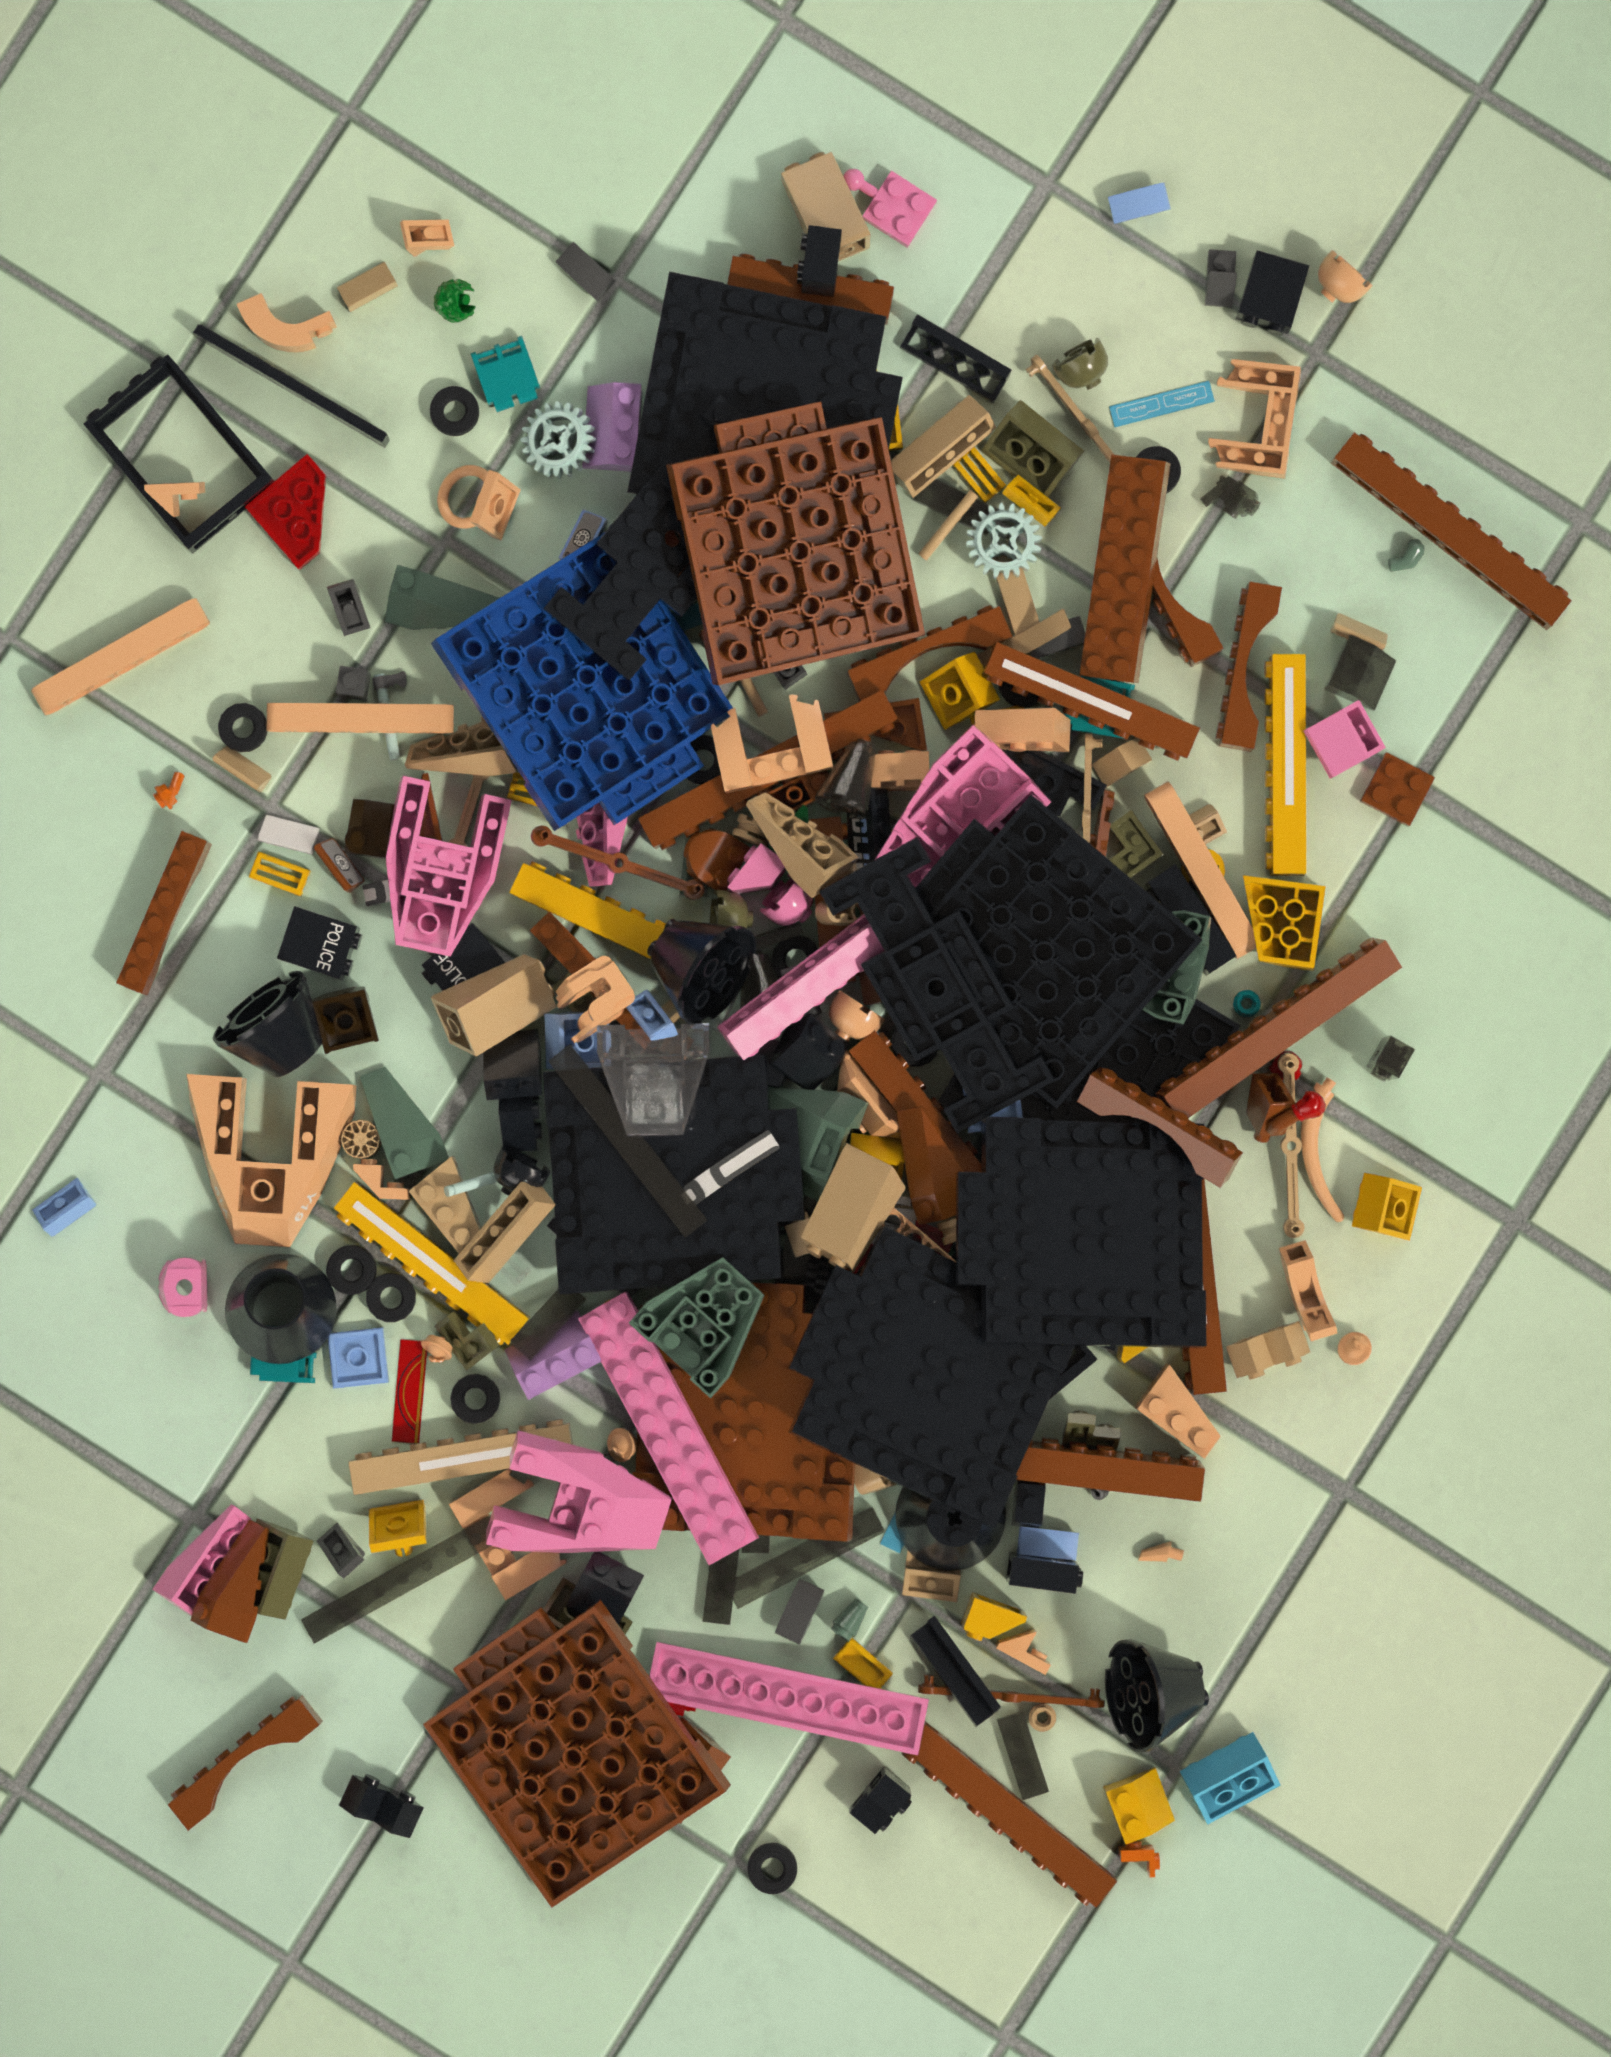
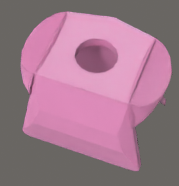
M192 1258L168 1260L158 1278L160 1281L158 1286L159 1298L168 1313L178 1317H190L197 1315L201 1311L207 1312L206 1260H202V1262ZM186 1279L191 1282L193 1288L189 1295L183 1296L177 1292L176 1286L180 1280Z

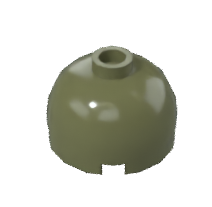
M1096 338L1094 344L1091 339L1064 353L1066 359L1061 363L1057 359L1052 364L1057 376L1065 385L1071 388L1085 386L1089 390L1101 383L1100 377L1105 373L1108 366V356L1100 339Z
M714 890L713 893L718 898L711 900L709 923L737 925L745 928L752 927L753 911H748L747 902L741 895L728 890Z

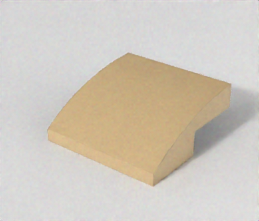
M907 1550L902 1595L957 1602L961 1570L945 1571L932 1568L920 1562Z

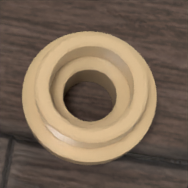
M1039 1703L1034 1705L1029 1711L1028 1720L1035 1730L1045 1732L1055 1725L1056 1713L1050 1705ZM1040 1712L1046 1713V1721H1038L1037 1715Z

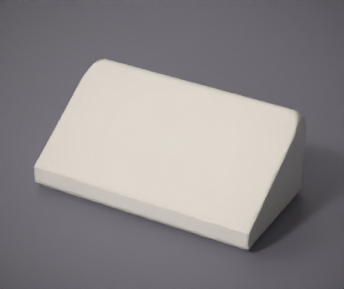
M266 815L258 841L313 855L320 828Z

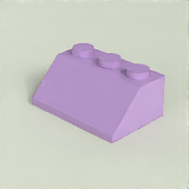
M612 382L588 386L586 415L590 418V421L586 425L595 427V430L589 435L595 437L597 441L589 443V446L595 452L585 454L590 462H583V469L631 472L641 420V384Z
M579 1311L505 1349L515 1376L528 1400L601 1362V1358L589 1334L585 1333L578 1319L581 1317Z

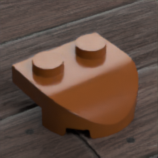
M714 828L696 832L690 837L684 848L683 856L686 858V871L693 879L699 880L712 890H728V877L736 867L740 869L745 860L744 856L750 850V847L734 836Z

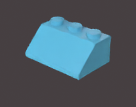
M1254 1732L1239 1737L1235 1742L1222 1749L1215 1750L1211 1755L1198 1762L1189 1764L1180 1771L1207 1825L1281 1786Z

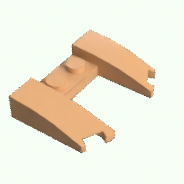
M1232 359L1230 363L1235 367L1227 380L1220 376L1217 380V386L1268 395L1261 444L1209 438L1210 448L1216 447L1220 461L1215 463L1216 467L1285 479L1301 367Z
M789 695L800 747L747 759L735 708L727 712L730 717L720 726L711 725L726 794L834 769L818 700H815L814 705L798 702V695Z
M510 1468L449 1504L492 1574L491 1577L505 1601L567 1563L566 1559L560 1560V1553L529 1552L517 1560L511 1550L486 1544V1530L491 1517L489 1513L493 1511L494 1505L501 1506L534 1486V1483L529 1479L523 1484L510 1475L512 1472Z

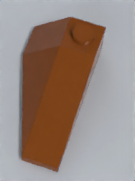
M923 1105L897 1111L910 1199L918 1224L942 1221L955 1216L956 1173L958 1171L964 1172L955 1159L957 1155L953 1149L949 1150L941 1138V1131Z
M253 1520L247 1522L199 1594L190 1621L212 1632L248 1643L258 1612V1607L254 1606L256 1590H261L262 1581L258 1580L259 1566L265 1562L269 1528Z

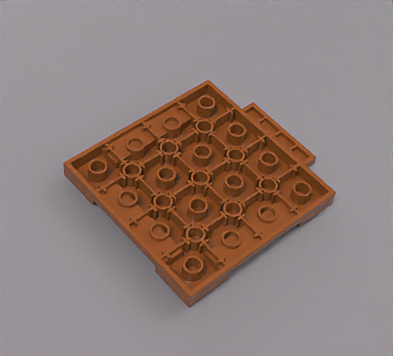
M814 402L713 425L719 453L666 465L677 518L681 520L701 613L704 628L701 632L712 684L723 685L925 636L882 417L826 428L822 403Z
M752 1283L765 1296L729 1379L712 1398H709L690 1380L691 1376L659 1347L658 1349L757 1535L851 1541L855 1464L788 1433L812 1381L788 1369L813 1314L805 1313L806 1285ZM637 1431L636 1471L632 1475L641 1481L642 1479L672 1498L662 1530L690 1531Z
M601 1600L558 1630L543 1608L540 1607L462 1661L453 1670L468 1692L430 1717L423 1724L551 1908L725 1793L731 1786L701 1741L693 1739L630 1650L633 1645Z

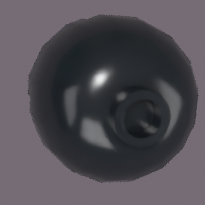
M502 1146L493 1167L496 1181L503 1186L501 1191L508 1196L520 1182H526L535 1187H542L551 1171L545 1165L542 1170L536 1166L537 1160L513 1148H509L507 1152L505 1146Z

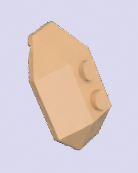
M846 1050L840 1063L837 1092H846L869 1102L858 1129L863 1134L868 1131L873 1136L901 1139L897 1113Z

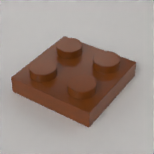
M1386 752L1360 802L1409 827L1435 777Z

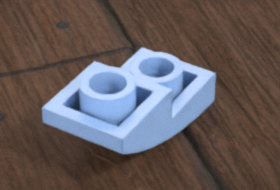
M1165 182L1108 197L1114 224L1171 210Z
M1020 1526L1017 1554L1076 1561L1079 1533Z

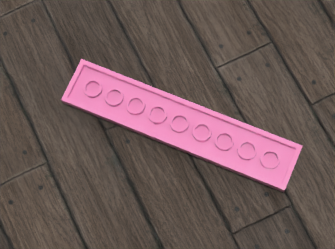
M627 1291L578 1319L585 1333L589 1334L601 1358L603 1367L708 1565H711L759 1537L657 1345L646 1340L629 1324L639 1311Z
M656 1642L650 1671V1678L667 1702L904 1753L919 1754L929 1703L927 1698L662 1642Z

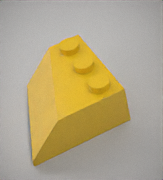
M1243 875L1259 961L1286 968L1314 971L1326 886Z

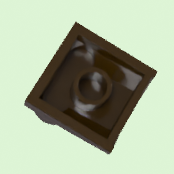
M353 799L348 831L345 835L344 853L386 859L395 804Z
M350 987L326 993L312 999L323 1039L322 1045L325 1054L363 1043L379 1041L369 1003V995L365 987Z

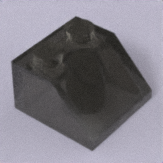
M1349 635L1342 646L1324 690L1352 702L1360 700L1363 707L1375 711L1396 660L1377 646Z

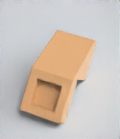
M361 1159V1164H353V1170L380 1199L410 1200L409 1190L411 1189L404 1188V1183L387 1182V1188H383L384 1165H377V1160Z

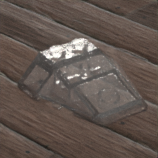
M709 1023L681 1024L680 1029H676L677 1036L653 1041L649 1039L642 1029L625 1030V1025L597 1026V1055L627 1136L684 1134L710 1051Z

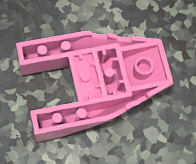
M402 776L397 791L386 852L395 945L451 956L495 881L512 800L487 794L481 796L471 846L466 847L419 836L430 781Z
M517 1431L510 1453V1469L560 1482L548 1519L494 1505L486 1530L487 1545L511 1551L552 1553L656 1549L672 1500L670 1496L642 1479L641 1481L623 1466L619 1464L617 1466L606 1459L599 1451Z

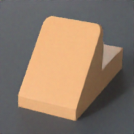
M402 220L400 222L405 248L414 257L425 250H449L454 247L449 220Z
M205 482L144 485V489L171 516L177 517L180 516L179 495H181V500L198 499L197 494L205 493Z
M1035 1629L997 1640L995 1644L996 1649L1046 1675L1051 1666L1046 1661V1654L1035 1648L1031 1652L1028 1651L1036 1635Z

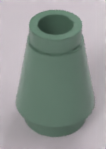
M855 1598L833 1621L834 1625L831 1630L849 1642L852 1637H856L868 1607Z

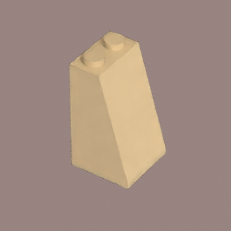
M824 152L817 153L809 158L810 161L801 165L799 162L793 163L784 169L785 171L781 173V181L804 233L808 234L809 225L842 229L838 261L870 248L871 234L832 152L827 154Z
M524 954L431 996L450 1044L477 1057L556 1008L557 1006L553 999L555 993L545 979L543 964L538 959Z
M846 1143L801 1236V1239L807 1246L806 1251L817 1258L821 1256L828 1258L829 1263L833 1266L837 1265L843 1269L845 1267L854 1272L906 1189L894 1167Z

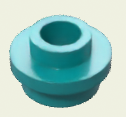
M1251 990L1240 991L1233 999V1008L1241 1017L1254 1016L1261 1006L1259 996ZM1243 999H1249L1251 1001V1007L1249 1009H1245L1242 1007L1241 1003Z

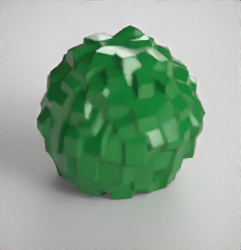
M451 279L438 286L433 303L435 310L445 320L457 323L473 316L476 306L468 305L470 296L463 292L475 291L468 282L461 279Z

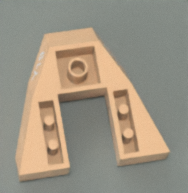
M187 1074L190 1105L211 1187L234 1243L290 1247L325 1187L342 1145V1132L351 1123L355 1114L357 1086L297 1081L292 1163L241 1161L247 1078Z

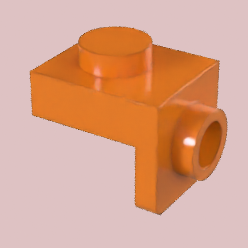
M1134 1841L1125 1844V1846H1118L1121 1862L1147 1861V1874L1149 1878L1155 1877V1870H1160L1159 1853H1154L1152 1845H1142L1141 1841Z

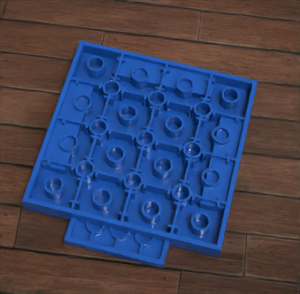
M604 533L431 642L434 650L461 691L465 689L525 780V788L554 831L597 803L601 805L613 825H616L704 767L690 742L710 730L712 724L716 726L728 718L730 715L727 712L733 709L719 685L712 684L711 674L667 605L661 600L657 602L626 640L628 644L647 659L630 681H627L543 610L544 606L560 587L564 588L583 604L613 568L616 562L595 545Z

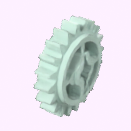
M556 401L554 409L546 403L544 413L539 409H535L537 418H527L532 424L531 427L522 428L528 434V437L520 439L522 443L528 445L522 449V453L530 455L526 460L527 463L530 465L535 464L534 470L539 473L543 471L544 475L549 478L554 473L555 477L561 479L563 471L571 477L573 467L578 471H582L579 463L580 461L590 462L585 454L595 452L589 446V443L597 441L595 437L589 435L595 430V427L592 425H586L589 423L590 418L587 415L582 416L583 411L578 407L573 410V405L568 402L563 408V405ZM557 420H568L572 422L568 426L564 424L561 426H555L553 424V422ZM544 431L543 440L540 442L541 435ZM558 436H560L559 439L561 441L559 444H557L558 441L556 439ZM577 438L576 445L573 449V442ZM549 454L553 456L556 454H562L564 458L560 460H548L545 457H547Z
M1003 503L999 504L998 511H995L990 505L988 507L989 515L982 511L978 513L981 522L977 520L971 521V525L976 530H967V536L974 539L966 542V547L974 548L968 554V557H978L974 567L977 568L984 565V575L993 570L994 579L1002 572L1004 579L1008 580L1009 572L1011 571L1018 578L1020 575L1019 568L1028 572L1030 568L1027 561L1036 563L1037 558L1032 553H1040L1041 548L1034 543L1042 541V536L1033 534L1040 527L1039 525L1030 526L1034 516L1031 515L1024 518V508L1015 513L1014 504L1010 505L1008 511L1004 509ZM1009 521L1016 525L1004 528L996 525L995 522ZM986 529L990 533L992 543L984 551L981 537ZM1024 533L1026 548L1021 554L1016 545V540L1020 534ZM1000 536L1003 539L1009 538L1008 547L1005 544L998 545ZM998 555H1005L1013 561L998 562L992 558Z

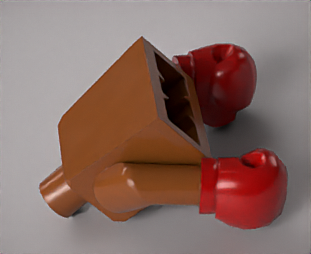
M1287 1050L1280 1053L1274 1059L1272 1065L1268 1067L1269 1071L1267 1073L1252 1074L1246 1113L1255 1129L1254 1139L1258 1142L1265 1143L1270 1140L1271 1136H1282L1287 1128L1297 1121L1303 1122L1306 1119L1320 1117L1325 1111L1326 1103L1319 1093L1306 1091L1303 1098L1295 1103L1285 1086L1283 1072L1278 1067V1059L1282 1054L1292 1053L1298 1058L1299 1068L1294 1072L1295 1080L1301 1075L1300 1070L1303 1063L1293 1051Z

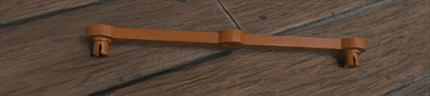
M547 826L535 827L531 832V840L536 846L551 845L607 865L608 869L613 873L628 872L682 891L686 898L690 900L700 899L704 894V885L697 879L685 881L631 862L623 853L618 852L611 855L554 835ZM617 858L622 861L620 868L615 865Z
M924 1675V1683L918 1685V1693L952 1695L947 1687L935 1686L933 1684L934 1675H930L929 1681V1676ZM1090 1688V1696L1088 1698L989 1690L995 1699H1001V1701L1019 1703L1026 1701L1092 1708H1104L1105 1700L1099 1697L1100 1689L1097 1688L1096 1692L1094 1688Z

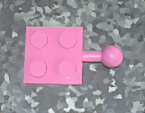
M849 169L843 175L851 191L860 190L873 199L863 214V219L907 248L937 202V199L892 170L880 189L865 181L863 173L858 169Z

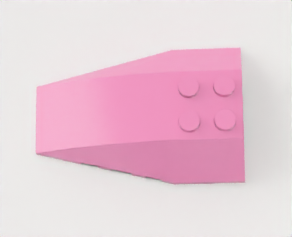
M972 725L933 763L875 859L918 836L931 862L908 874L916 888L974 818L996 836L1031 794L1035 795L1046 806L1051 801L1002 749L981 730Z

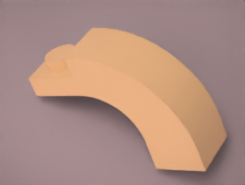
M262 293L237 303V307L251 332L266 345L280 351L304 352L315 349L316 346L312 338L328 336L333 332L332 329L337 327L330 311L302 323H284L272 315Z
M1306 1240L1279 1248L1289 1291L1304 1331L1307 1332L1310 1341L1337 1334L1336 1324L1326 1305L1319 1285L1314 1257Z

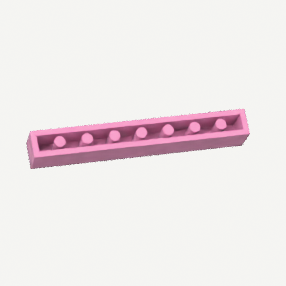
M863 914L717 1026L732 1050L740 1058L745 1060L747 1057L754 1056L760 1047L768 1041L776 1039L786 1027L798 1022L808 1010L820 1005L834 990L842 988L851 977L864 971L861 966L862 962L884 951L865 915Z

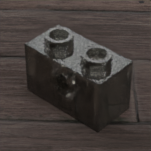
M1393 1036L1384 1037L1381 1039L1366 1067L1372 1070L1370 1073L1372 1076L1383 1082L1398 1079L1415 1049Z

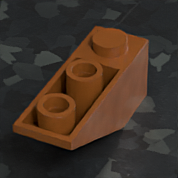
M825 770L801 776L767 794L793 809L795 813L803 804L809 807L833 795L837 789L828 771Z

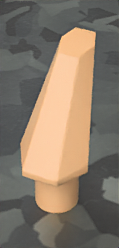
M1169 1541L1142 1550L1138 1561L1167 1562L1168 1558L1181 1561L1184 1550L1171 1547V1542Z

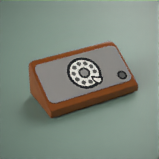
M330 838L314 846V850L347 893H351L365 882L362 875L335 839Z

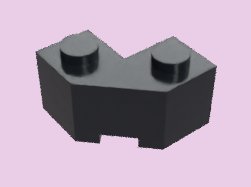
M365 1774L364 1777L352 1775L339 1803V1806L352 1816L373 1821L389 1833L407 1838L411 1837L424 1809L423 1806L415 1801L416 1796L403 1790L398 1792L381 1784L378 1778L369 1774Z

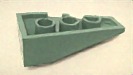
M397 565L389 591L385 622L410 630L455 627L498 600L499 597L425 572Z
M386 1067L359 1076L394 1179L399 1180L444 1163L449 1159L440 1133L433 1127Z

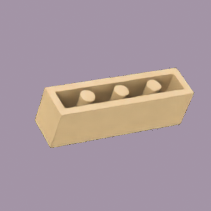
M968 395L891 460L894 480L914 498L996 429L989 412Z
M520 1182L455 1258L454 1262L467 1280L489 1283L556 1204L543 1187H535L526 1182Z

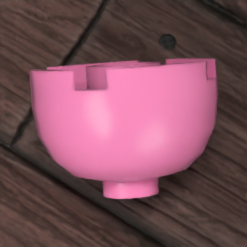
M792 878L786 883L780 880L763 900L762 904L766 908H760V912L781 926L793 925L798 921L803 923L812 913L810 907L813 904V898L804 892Z

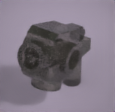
M1220 476V480L1216 482L1217 486L1200 498L1206 507L1220 498L1224 501L1223 504L1225 505L1223 511L1234 519L1238 516L1245 517L1248 514L1253 516L1261 504L1258 501V494L1254 490L1229 476L1226 478Z

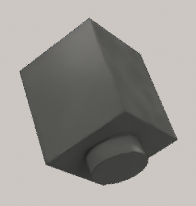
M340 666L336 694L342 698L367 701L370 672L367 669Z

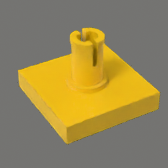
M424 1499L369 1509V1546L371 1553L395 1549V1554L398 1557H403V1548L405 1556H408L413 1551L412 1546L427 1544Z

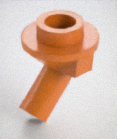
M174 772L169 787L165 784L154 787L157 792L153 796L162 808L167 806L171 810L173 805L178 802L175 796L178 794L185 777L182 773Z

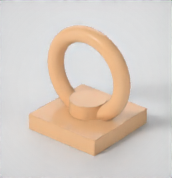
M465 465L453 470L443 480L438 491L437 505L441 516L448 524L462 529L477 526L491 537L502 540L521 489L498 472L487 471L476 465ZM476 476L484 484L477 497L472 515L467 518L458 517L449 508V492L452 486L461 478Z

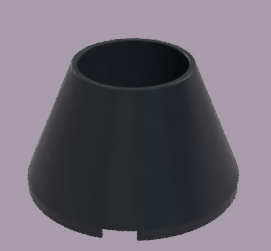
M301 971L289 972L290 978L283 981L277 977L243 1000L226 1016L229 1022L223 1029L221 1026L217 1027L213 1035L215 1044L274 1077L284 1076L305 1063L319 1049L323 1039L307 980Z
M290 1254L269 1255L246 1266L230 1286L225 1303L226 1323L235 1342L251 1357L270 1364H289L315 1353L332 1332L337 1312L336 1297L326 1275L310 1261ZM286 1282L301 1289L303 1304L300 1312L291 1322L282 1326L271 1327L255 1320L253 1312L254 1303L258 1294L265 1287L273 1283Z

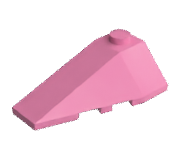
M599 803L576 817L579 826L576 830L577 839H582L583 845L611 855L620 853L628 817L613 825ZM582 857L589 887L612 885L615 873L611 872L607 865Z
M231 1504L166 1568L152 1590L192 1616L199 1594L251 1518Z

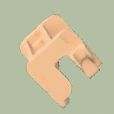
M608 956L597 958L567 977L555 991L558 995L556 999L559 1002L557 1004L559 1009L565 1008L590 991L597 998L589 1005L588 1010L579 1017L577 1026L580 1032L571 1038L573 1043L583 1041L620 1017L624 1012V1008L634 1002L635 995L633 989L614 961Z

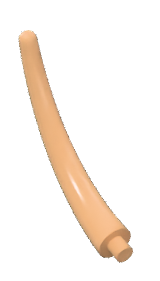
M1328 1077L1322 1085L1316 1082L1313 1087V1091L1319 1093L1324 1098L1326 1108L1334 1096L1331 1090L1336 1084ZM1322 1114L1314 1119H1306L1301 1124L1302 1156L1311 1185L1322 1205L1336 1222H1342L1344 1214L1334 1201L1326 1185L1319 1161L1318 1136L1323 1117Z

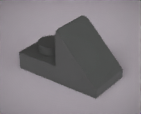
M1209 249L1205 306L1232 308L1237 273H1235L1236 251Z
M354 579L327 587L344 636L370 628L361 601L360 591Z
M339 1523L332 1526L317 1540V1543L335 1571L343 1579L364 1561L365 1552Z

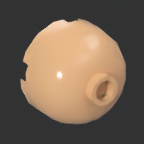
M1332 250L1319 267L1318 279L1324 287L1321 293L1332 303L1335 299L1343 303L1355 302L1362 298L1373 285L1369 281L1363 284L1366 280L1340 255L1335 259L1337 253Z
M840 990L830 1006L829 1017L831 1023L837 1028L835 1033L846 1041H849L851 1037L863 1040L874 1030L877 1032L885 1020Z

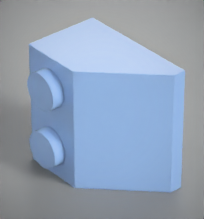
M584 1012L544 1014L546 1069L572 1070L610 1067L609 1024L583 1041L573 1043L571 1038L580 1032L577 1021Z

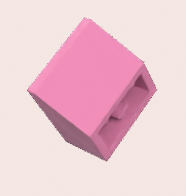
M1360 700L1304 730L1306 737L1330 779L1386 748Z
M761 843L758 848L753 845L744 856L746 863L740 870L736 867L728 877V891L743 894L772 890L786 871V868L778 855Z

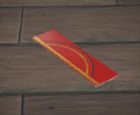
M400 1340L392 1442L419 1443L427 1351L422 1347L421 1341Z

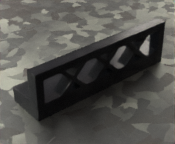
M918 314L900 346V349L992 403L997 399L1012 369ZM917 333L926 338L928 348L916 350L908 344L914 334ZM930 341L936 344L937 346L931 347ZM945 349L950 354L951 362L944 364L936 362L933 351ZM929 352L930 357L926 356L924 353ZM954 355L960 358V360L955 361ZM967 362L973 366L975 375L967 378L960 376L956 365ZM953 366L954 372L947 367ZM977 369H979L980 371H982V372H984V373L978 374ZM990 376L999 381L993 394L982 389L981 378ZM976 380L977 385H975L974 383H972V382H970V381Z
M935 1615L924 1626L910 1635V1638L975 1727L999 1711L1001 1706Z

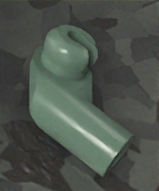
M1412 539L1408 542L1407 551L1404 556L1388 559L1390 572L1411 569L1418 564L1425 551L1424 545L1419 539Z

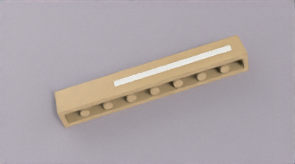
M563 1419L547 1421V1427L536 1428L535 1424L519 1426V1431L573 1445L570 1423L563 1424ZM508 1428L491 1431L492 1436L481 1438V1433L465 1435V1441L454 1442L453 1438L437 1440V1446L427 1447L426 1442L409 1445L410 1450L399 1452V1447L383 1449V1455L372 1457L371 1452L355 1454V1460L349 1461L353 1493L357 1495L509 1469L510 1453L517 1432L509 1433Z

